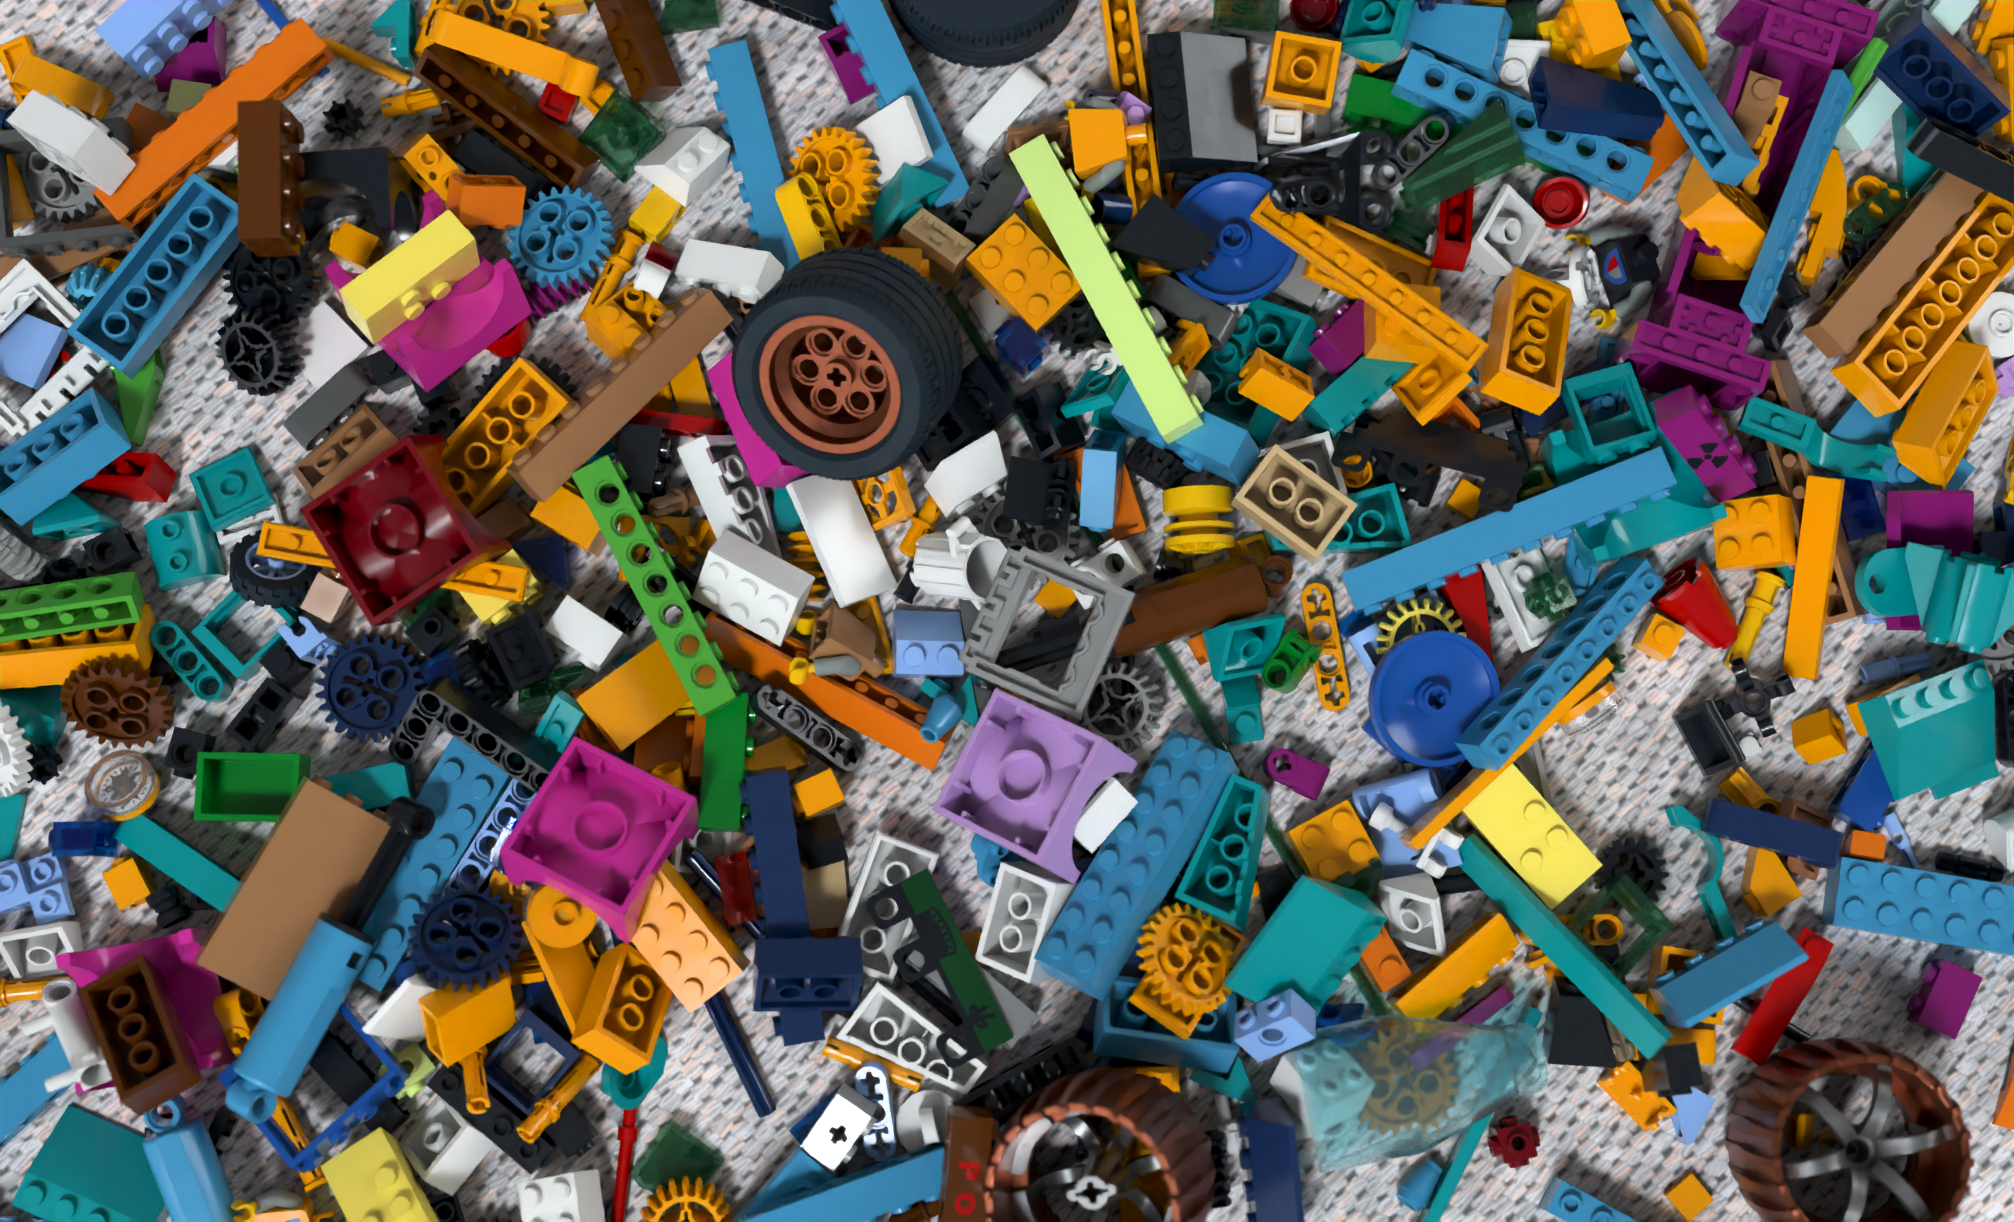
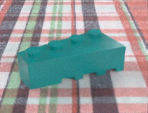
M1233 773L1231 774L1174 896L1183 905L1189 904L1191 909H1199L1202 914L1210 915L1213 919L1245 932L1271 800L1270 794L1262 785Z

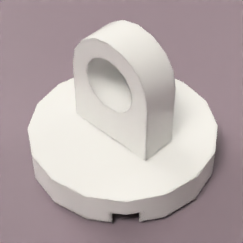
M1588 244L1575 245L1572 248L1569 267L1552 269L1539 276L1571 289L1574 303L1580 311H1591L1598 305L1600 294L1594 293V285H1599V265L1595 252L1590 249Z
M936 1089L921 1090L910 1095L901 1105L896 1117V1133L901 1144L909 1152L945 1139L948 1105H951L950 1101L953 1100L948 1094Z

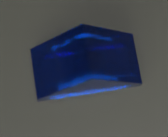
M563 536L515 541L512 544L514 550L567 592L571 589L568 541Z

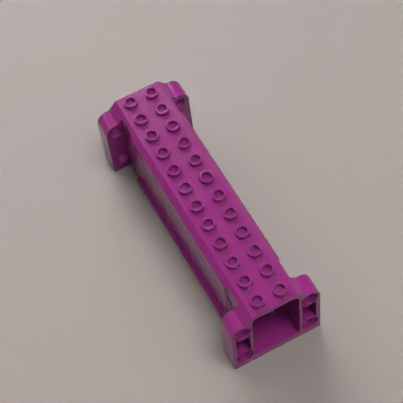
M1726 0L1723 3L1715 34L1720 39L1730 42L1734 46L1728 70L1723 74L1716 97L1729 117L1732 118L1739 92L1743 89L1741 87L1742 83L1745 81V76L1749 71L1781 80L1782 84L1778 95L1789 98L1769 150V160L1757 181L1760 182V189L1753 201L1758 205L1761 212L1770 218L1768 222L1769 227L1831 71L1842 70L1871 41L1880 12L1844 0ZM1678 217L1646 321L1640 319L1617 340L1609 367L1630 361L1639 387L1664 395L1669 391L1678 388L1682 389L1691 384L1699 395H1706L1711 407L1734 411L1764 391L1772 366L1770 361L1745 353L1754 322L1749 320L1739 304L1749 280L1697 281L1692 278L1690 274L1698 251L1694 250L1691 246L1697 229L1689 230Z

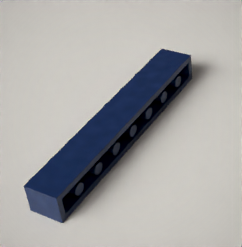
M785 766L743 772L744 782H738L741 803L748 802L749 815L743 816L746 837L752 836L754 849L748 850L751 870L757 869L759 878L758 883H753L756 904L762 903L764 916L758 917L760 936L778 937L780 939L811 936L787 770ZM778 1011V1016L772 1017L775 1037L781 1036L784 1047L825 1040L821 1011Z

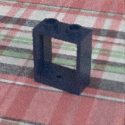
M537 1003L527 1009L484 1062L487 1087L495 1092L500 1091L509 1099L508 1103L515 1111L529 1116L535 1109V1103L540 1098H545L586 1051L582 1048L579 1049L576 1044L572 1043L573 1035L571 1031ZM528 1028L566 1059L537 1096L532 1094L499 1065Z

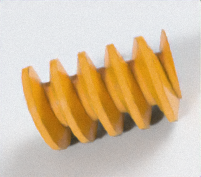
M806 531L791 533L788 535V540L797 545L788 547L787 554L795 558L789 559L786 562L815 577L806 601L824 602L825 599L817 596L816 591L826 589L825 585L817 582V578L824 577L825 574L823 570L818 568L820 563Z

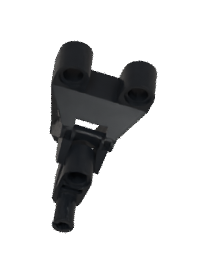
M1355 126L1274 151L1259 157L1258 163L1250 166L1248 169L1249 174L1257 175L1259 170L1266 164L1297 166L1296 171L1299 174L1280 178L1270 188V201L1281 212L1290 214V212H1293V214L1303 212L1311 219L1320 221L1322 215L1332 216L1364 231L1380 230L1387 226L1391 220V207L1382 196L1375 192H1359L1360 165L1384 163L1389 159L1393 151L1391 138L1378 127ZM1375 137L1380 138V148L1373 153L1367 152L1366 146L1369 140ZM1353 141L1339 157L1306 154ZM1344 169L1343 201L1339 202V170ZM1318 185H1324L1326 188L1325 195L1319 200H1312L1310 198L1312 189ZM1372 204H1379L1380 210L1377 216L1366 218V209Z

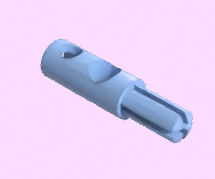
M1895 811L1886 813L1883 824L1896 849L1900 850L1909 868L1917 869L1921 864ZM1894 833H1900L1903 839L1896 840L1893 836Z

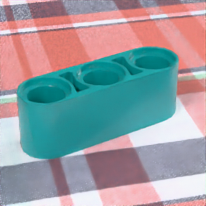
M167 620L160 621L154 625L150 633V640L153 646L199 699L212 703H222L231 696L233 689L230 679L183 625ZM174 629L176 639L172 644L167 645L165 642L166 634ZM196 654L197 665L189 671L186 666L189 656ZM217 679L219 689L216 694L210 696L207 690L208 684L212 680Z

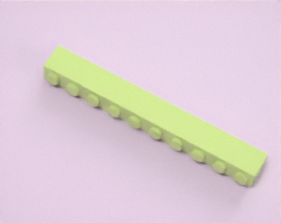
M1041 134L1009 153L1011 160L1163 439L1167 444H1170L1203 425L1204 423L1199 416L1200 413L1204 412L1202 405L1195 393L1188 396L1183 386L1188 383L1185 374L1179 364L1174 367L1171 365L1167 357L1173 354L1163 336L1157 338L1152 328L1157 324L1147 307L1141 310L1136 299L1140 298L1141 295L1132 279L1127 282L1125 281L1121 271L1126 269L1117 251L1109 252L1106 243L1111 240L1102 224L1099 223L1095 226L1090 216L1095 211L1086 195L1080 198L1075 190L1080 184L1071 168L1064 170L1060 161L1065 156L1057 142L1049 143L1045 135Z

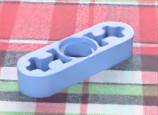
M868 1061L859 1068L855 1077L856 1091L885 1108L886 1116L882 1119H876L873 1130L864 1137L865 1150L868 1156L874 1157L875 1161L883 1162L893 1157L898 1146V1135L896 1133V1122L887 1069L877 1061ZM868 1072H872L874 1077L880 1078L875 1084V1094L870 1095L872 1091L870 1080H864ZM883 1128V1142L889 1143L885 1151H881L879 1145H874L879 1137L878 1129Z

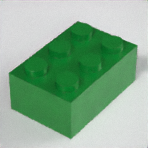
M197 752L194 820L205 822L276 823L302 778L306 776L310 779L311 756L293 753Z

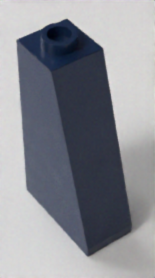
M1539 57L1527 80L1539 129L1651 141L1657 129L1664 122V110L1661 108L1660 101L1655 93L1548 57Z

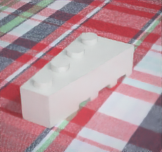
M704 435L678 447L677 451L716 539L718 540L727 529L783 559L764 487L755 486L751 480L742 454L736 446L734 435Z
M881 979L836 1036L840 1040L863 1048V1050L895 1062V1064L921 1073L927 1078L964 1094L968 1093L989 1064L980 1055L957 1068H949L945 1064L936 1045L937 1038L948 1030ZM952 1036L947 1040L945 1048L950 1057L961 1058L966 1054L968 1045L956 1036Z

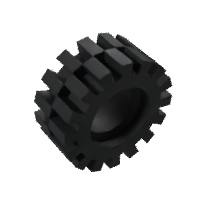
M1140 438L1124 460L1125 465L1131 471H1134L1136 475L1152 483L1155 487H1160L1163 491L1179 487L1189 471L1172 454Z

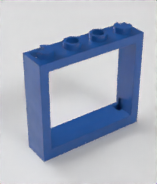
M345 998L339 1011L388 1068L389 1072L302 1151L297 1148L272 1115L265 1122L255 1124L292 1170L301 1173L310 1172L317 1168L324 1161V1155L329 1150L346 1142L352 1134L351 1130L360 1122H365L377 1113L378 1106L387 1097L391 1098L397 1095L404 1088V1082L411 1076L378 1036L366 1034L362 1030L367 1022L347 998ZM237 1059L217 1076L227 1090L236 1080L242 1078L233 1069Z

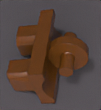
M448 101L441 103V114L431 116L434 125L443 123L447 125L446 128L428 132V134L449 157L450 152L453 150L450 137L460 134L463 137L469 128L483 136L482 127L473 120L456 124L455 120L464 118L466 115L459 109L452 110Z

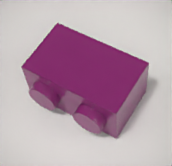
M1361 298L1352 305H1349L1347 302L1343 303L1331 315L1335 320L1331 324L1326 321L1312 334L1316 340L1307 348L1334 377L1351 365L1364 351V300Z
M1933 959L1932 963L1926 964L1921 973L1920 979L1923 981L1919 993L1913 994L1908 1002L1907 1011L1910 1013L1907 1021L1944 1039L1956 1040L1983 978L1945 959Z

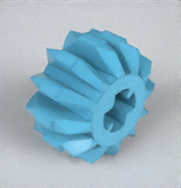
M89 262L86 266L79 265L78 268L74 269L66 282L64 290L68 293L67 298L72 303H75L79 310H84L113 272L107 271L104 264L99 268L92 262Z

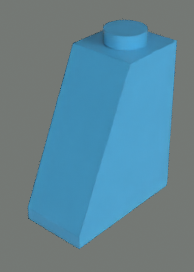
M1094 429L1083 448L1079 526H1086L1089 530L1095 532L1113 529L1118 518L1127 432Z

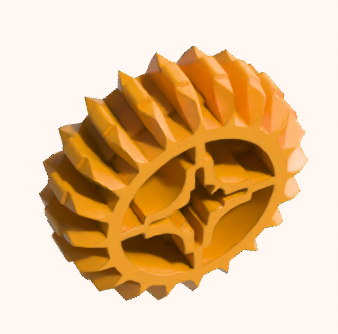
M685 1175L682 1178V1184L676 1185V1181L671 1178L668 1181L669 1189L658 1185L656 1187L657 1196L650 1194L647 1196L646 1203L648 1206L641 1208L640 1215L643 1219L639 1222H682L685 1211L688 1213V1220L690 1222H731L733 1218L728 1215L731 1212L730 1204L723 1203L725 1200L724 1193L722 1191L714 1193L715 1185L712 1182L703 1188L702 1178L698 1177L694 1184H689V1178ZM691 1201L705 1206L712 1214L696 1210L691 1205ZM680 1202L676 1210L666 1212L665 1216H661L668 1207Z

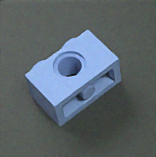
M1288 989L1235 1013L1234 1041L1258 1062H1262L1316 1038V1011L1292 989Z

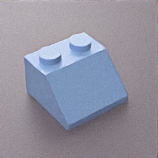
M893 610L892 677L959 679L964 675V663L958 660L964 647L960 612Z

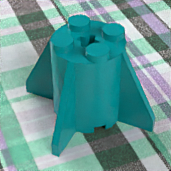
M1908 541L1904 555L1922 631L1926 632L1925 640L1945 645L1947 640L1960 643L1961 650L1981 654L1982 649L1991 647L2014 624V566L2008 564L2005 569L2000 568L2001 561L1988 557L1989 553L1983 551L1979 555L1961 551L1960 557H1952V550H1943Z

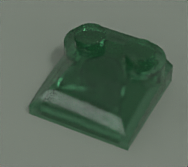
M614 90L578 140L602 158L600 162L623 184H627L636 173L634 166L665 140L667 132L663 124L639 102H634L631 96L621 90Z
M670 1119L639 1159L629 1176L642 1189L648 1190L656 1196V1187L658 1185L669 1190L668 1181L672 1178L676 1181L677 1186H681L682 1178L685 1175L689 1178V1185L694 1184L698 1177L702 1178V1187L704 1188L723 1164L725 1158L673 1119ZM680 1202L671 1205V1207L677 1209Z

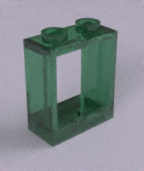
M1627 874L1612 877L1571 919L1566 927L1621 981L1674 924ZM1613 896L1644 931L1610 965L1579 931Z

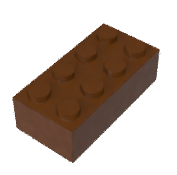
M280 100L237 101L238 239L258 257L300 256V245L305 243V230L303 224L300 223V211H303L305 208L304 193L300 190V177H304L305 173L304 160L300 156V144L304 143L305 138L303 124L299 123L293 113Z
M143 954L79 989L120 1102L139 1117L204 1080L162 972Z

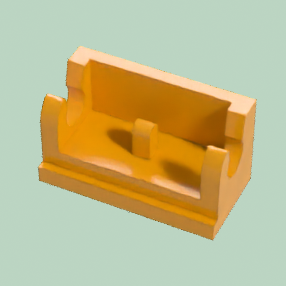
M1179 319L1176 326L1183 329L1179 330L1177 333L1178 337L1170 345L1173 354L1167 357L1173 367L1179 364L1187 377L1210 349L1211 343L1203 324Z
M1260 348L1254 351V355L1242 367L1238 375L1244 378L1238 386V393L1291 422L1315 398L1312 378Z
M1617 1060L1616 1068H1609L1596 1081L1645 1132L1648 1129L1651 1131L1657 1130L1660 1127L1658 1123L1662 1118L1671 1117L1677 1111L1665 1097L1658 1098L1657 1091L1644 1092L1642 1075L1629 1061L1620 1062Z

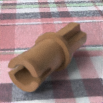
M693 486L682 490L674 488L670 494L649 500L647 502V512L657 519L675 512L679 514L686 513L688 508L700 505L701 503Z

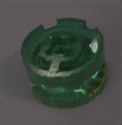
M1395 208L1392 213L1393 221L1391 225L1386 226L1383 233L1425 252L1428 245L1426 240L1429 235L1434 234L1436 227Z

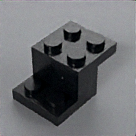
M986 355L977 356L963 369L960 386L953 403L915 452L927 472L934 471L942 460L991 431H996L1022 409Z

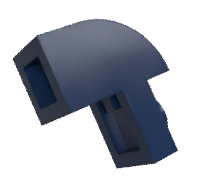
M2000 499L1992 503L1995 531L1974 534L1973 553L1979 555L1982 551L1989 553L1988 557L2000 560V567L2014 562V505Z

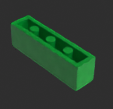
M735 692L739 698L738 700L706 716L698 828L702 831L744 833L743 816L749 815L748 804H745L746 802L741 803L738 782H744L743 772L752 771L748 770L749 756L754 757L755 736H750L751 723L757 722V714L750 706L749 693Z

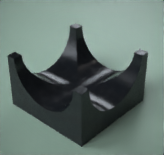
M388 147L300 152L305 166L304 177H300V190L303 191L305 198V208L303 211H300V223L304 226L305 239L309 240L310 243L316 234L327 224L339 218L352 215L376 218L377 228L380 231L395 230L402 243L419 231V187Z

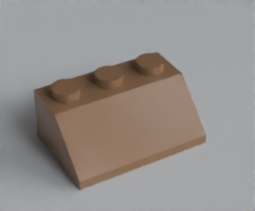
M364 403L291 470L307 493L313 499H316L399 442L400 439Z

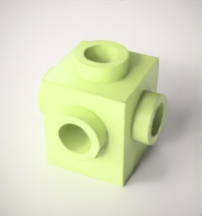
M412 1042L402 1051L398 1048L391 1051L411 1075L404 1082V1088L395 1095L398 1100H401L407 1094L410 1098H413L427 1086L425 1080L431 1077L436 1069L435 1065L416 1042ZM384 1064L378 1072L380 1076L378 1081L389 1072Z

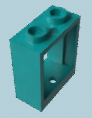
M1630 361L1564 380L1561 394L1587 465L1596 462L1599 465L1608 464L1616 460L1620 455L1627 453L1639 455L1647 452L1653 446L1657 432ZM1622 389L1639 434L1594 446L1578 401Z
M233 590L191 632L237 679L247 682L262 667L259 661L278 643L285 645L287 642L277 632L246 662L216 632L247 602L241 598L240 592L236 593ZM282 605L281 608H274L288 622L286 625L293 629L294 632L297 633L304 626L298 618L302 613L295 606L288 607L287 605Z

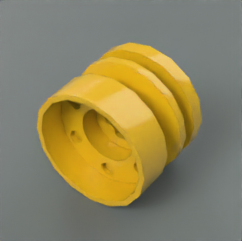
M1192 485L1171 488L1162 492L1163 515L1178 518V522L1164 526L1165 534L1176 535L1175 537L1165 539V550L1182 552L1189 555L1215 553L1216 551L1235 546L1234 536L1221 534L1233 531L1234 523L1218 520V516H1223L1233 511V506L1231 505L1233 501L1232 488L1220 485Z

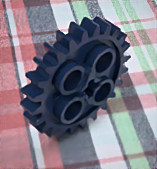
M363 634L361 644L356 639L349 638V649L338 644L337 650L340 655L338 657L329 654L326 656L332 665L330 668L320 666L319 669L327 675L325 679L316 680L315 683L324 686V691L316 693L315 697L325 699L326 701L318 708L319 711H330L325 722L331 724L338 721L335 732L342 733L347 729L346 738L353 740L359 733V741L362 743H367L370 735L375 743H381L382 733L392 740L394 736L393 729H398L413 700L420 692L419 687L428 684L426 680L417 677V675L425 670L424 667L412 666L418 659L417 655L410 654L405 657L409 647L402 644L395 650L397 640L390 637L384 645V637L377 634L372 643L370 637ZM367 658L370 664L369 670L366 674L359 676L356 669L357 664L362 659ZM398 671L401 677L400 683L395 688H389L387 685L388 676L390 673ZM350 676L362 682L372 684L379 689L397 695L399 700L394 702L377 694L369 693L365 689L347 683L345 677ZM353 689L356 693V700L351 706L346 707L343 703V696L348 690ZM384 702L387 706V712L383 718L377 720L373 713L374 707L378 703Z
M459 884L458 893L454 894L448 887H445V897L441 898L433 893V905L422 902L423 914H413V920L416 925L408 927L411 938L407 939L408 947L412 950L410 952L411 961L418 962L416 964L418 973L426 972L427 982L430 983L438 977L440 989H443L448 982L452 983L454 992L459 990L461 984H466L468 992H472L473 984L479 982L480 986L485 989L487 978L490 977L494 981L499 982L498 971L502 970L509 973L511 970L508 961H518V952L516 950L522 949V939L519 937L523 936L522 926L518 925L520 923L519 913H513L512 902L504 904L502 893L492 898L491 887L486 888L483 893H479L477 884H474L470 892H465L463 884ZM463 912L471 914L468 918L464 919L456 917ZM495 931L498 933L495 937L486 938L483 936L486 932ZM437 938H448V940L444 943H433V941ZM466 956L475 958V960L469 963L460 962Z

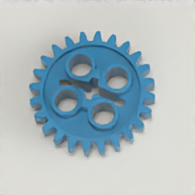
M567 185L564 187L562 194H559L556 188L552 187L551 196L548 197L540 191V200L538 202L530 198L527 199L530 208L528 210L523 209L521 225H514L517 230L507 232V235L512 240V242L507 244L508 249L512 253L509 257L517 265L516 268L522 276L525 275L530 283L537 281L543 289L549 283L554 290H557L560 282H563L567 289H571L572 280L574 279L583 285V275L587 273L594 278L595 273L592 268L594 266L604 268L605 265L601 257H610L612 255L607 247L608 245L615 244V240L611 235L616 231L610 222L612 217L601 200L597 201L591 192L585 195L580 187L576 189L574 194ZM557 216L555 220L549 222L551 218ZM587 224L584 229L578 231L581 226ZM544 245L542 249L536 251L539 246ZM574 253L570 259L565 260L568 255Z

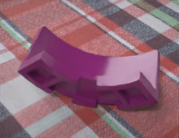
M1887 491V549L1905 548L1908 541L1927 546L1944 545V550H1952V557H1960L1961 551L1973 553V491ZM1919 615L1886 617V630H1922Z

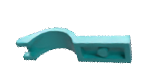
M1754 397L1745 404L1737 427L1738 430L1799 452L1814 466L1844 477L1885 482L1888 477V473L1882 471L1885 459H1892L1896 453L1895 449L1879 443L1874 445H1856L1835 439L1822 431L1817 425L1816 419L1758 397Z
M561 690L554 696L533 736L562 755L576 735L587 713L576 699ZM523 785L524 793L532 797L535 792Z
M1682 805L1665 808L1671 826H1683L1694 831L1702 839L1707 849L1708 869L1704 878L1695 888L1716 941L1730 935L1734 938L1738 937L1717 884L1722 875L1724 865L1722 844L1717 837L1700 832L1702 822Z

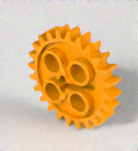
M457 0L456 5L447 4L446 6L449 11L468 18L474 11L481 10L484 13L481 22L495 27V22L488 12L484 0ZM490 0L495 14L502 21L501 26L503 30L513 33L517 26L524 25L528 28L525 38L545 45L550 44L549 40L543 36V33L552 32L551 26L543 23V21L552 18L548 11H540L545 8L544 0H513L511 7L505 10L498 8L500 0ZM464 53L486 71L491 69L492 75L497 79L501 70L504 71L508 78L512 77V69Z
M826 126L822 127V130H812V137H803L805 146L795 147L799 157L790 158L792 164L795 165V169L787 171V174L791 177L801 172L811 174L820 188L838 235H843V232H853V226L863 225L861 216L871 215L867 205H876V201L871 197V193L879 191V188L873 185V180L879 178L880 174L872 173L871 168L877 164V160L868 159L872 148L863 147L865 139L856 137L855 131L846 130L845 127Z
M1175 903L1170 907L1166 906L1156 911L1155 914L1147 918L1148 923L1141 926L1144 935L1138 937L1137 941L1144 948L1136 951V954L1143 957L1145 962L1139 965V969L1148 971L1144 982L1154 983L1155 986L1151 993L1153 995L1159 992L1162 994V1005L1172 1002L1173 1012L1182 1009L1184 1016L1192 1013L1195 1016H1199L1217 1009L1218 1005L1227 1001L1225 996L1232 993L1233 990L1227 988L1223 982L1230 974L1229 971L1235 967L1234 963L1228 961V957L1233 955L1234 952L1225 949L1224 945L1229 939L1228 937H1219L1218 933L1221 926L1218 925L1213 928L1210 925L1212 919L1210 915L1202 919L1201 910L1195 909L1191 911L1189 904L1180 907L1178 903Z

